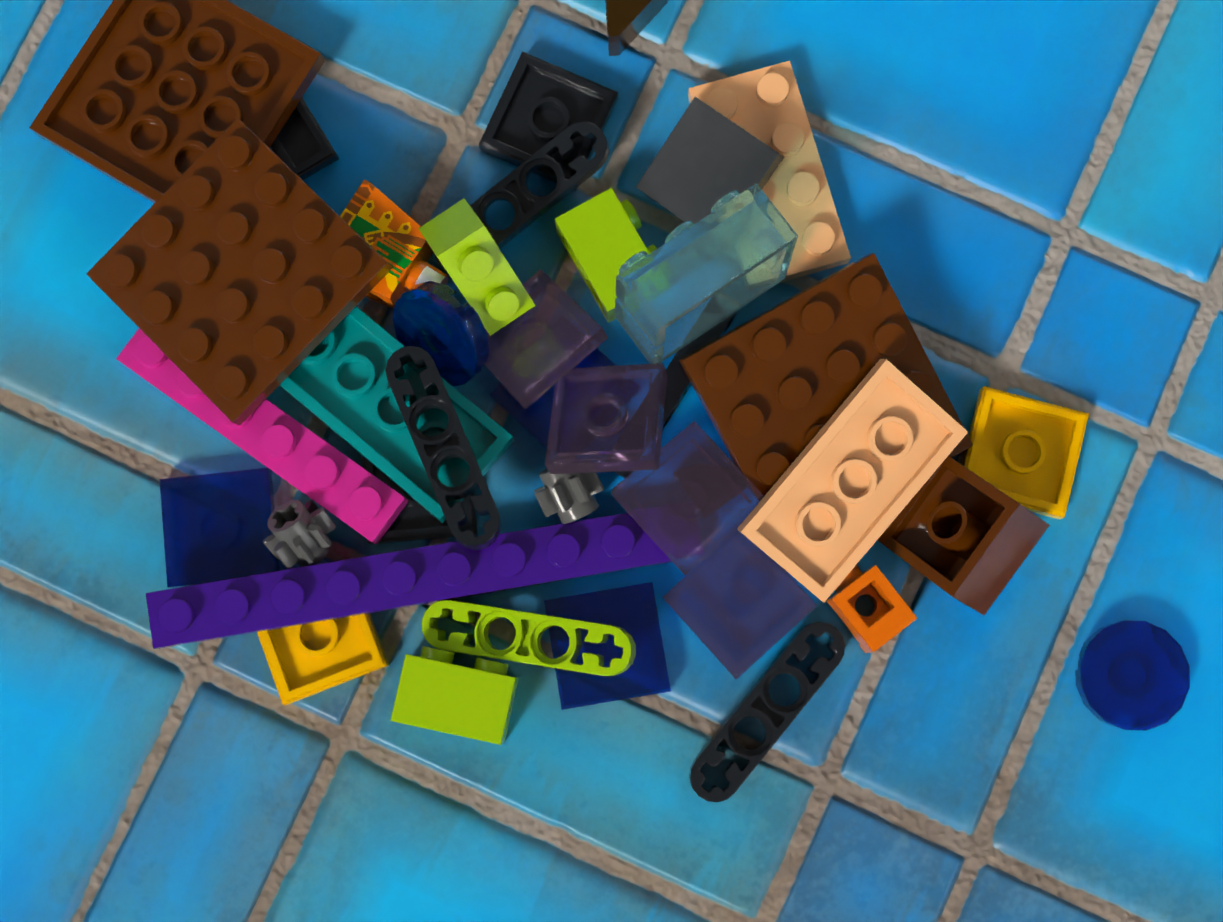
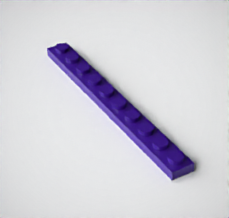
M694 502L575 521L567 524L503 533L499 535L495 543L480 550L467 549L459 544L458 541L149 592L146 593L153 649H161L433 603L441 600H451L699 558L703 556Z

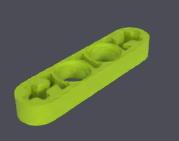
M441 600L432 604L425 611L422 618V632L425 639L433 647L441 650L599 676H614L627 671L633 664L636 656V644L632 636L625 629L614 625L453 600ZM450 609L453 610L452 616L454 620L466 623H476L475 612L481 614L476 623L474 634L452 632L448 640H445V630L437 628L438 619L447 618ZM500 617L509 619L516 631L514 642L504 650L495 648L488 638V630L491 623ZM559 626L569 636V647L563 656L554 659L544 653L541 647V638L547 628ZM581 629L588 630L585 642L606 643L608 635H613L614 645L623 648L622 658L612 659L610 667L604 665V656L585 652L582 653L583 664L576 663L582 648ZM475 636L476 646H471L470 642Z

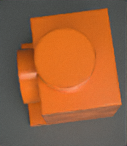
M856 565L835 589L836 593L826 600L859 642V646L864 653H874L917 619L916 615L877 565L869 567L864 572ZM859 596H867L872 600L874 609L869 616H862L856 611L855 602Z

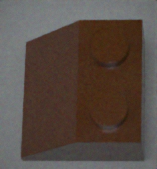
M948 456L879 537L878 541L950 596L980 614L985 615L1050 525Z

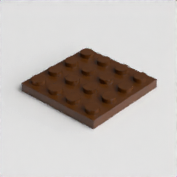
M113 0L29 128L39 137L155 203L237 118L270 148L325 60L320 52L228 0Z
M237 118L88 271L87 275L232 423L241 425L393 267Z
M875 253L861 257L679 359L756 504L762 500L880 359H887L964 428ZM968 434L964 436L948 455L952 458L973 445Z

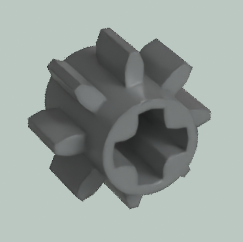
M576 456L557 462L539 473L544 486L535 489L534 492L545 517H549L557 512L562 524H567L592 513L599 507L594 494L603 491L604 488L592 463L581 468Z
M298 500L288 501L276 508L270 515L267 525L273 534L264 539L263 543L277 560L280 559L289 569L295 563L300 567L316 565L331 550L332 542L327 534L336 528V524L323 508H318L313 500H309L305 505Z

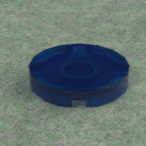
M433 281L416 284L405 291L395 303L393 323L396 337L405 347L415 346L427 351L434 360L440 376L453 387L465 385L482 371V365L488 360L489 345L483 323L478 313L468 302L462 306L453 297L457 292L449 286Z
M1123 620L1101 627L1083 643L1078 655L1080 658L1078 670H1075V680L1083 704L1099 721L1121 730L1147 731L1167 723L1182 708L1190 689L1189 664L1181 645L1166 630L1146 621Z

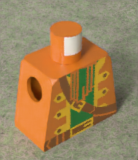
M364 179L340 217L393 267L365 298L396 309L408 291L411 290L429 302L434 303L445 289L449 275L427 263L433 254V250L418 229L421 226L372 183Z

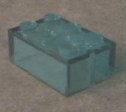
M757 183L741 194L737 190L731 191L714 204L711 214L696 224L692 221L682 223L666 237L664 245L649 255L646 251L639 252L620 267L619 274L616 276L617 298L615 299V318L654 368L784 280L798 234Z

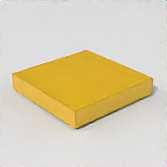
M983 386L979 390L968 435L973 445L964 451L961 465L1020 503L1029 511L1059 520L1063 519L1066 515L1089 413Z
M370 613L257 632L283 706L389 666Z

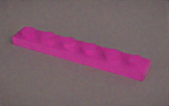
M140 328L116 358L376 545L409 501L267 399L241 425L232 423Z

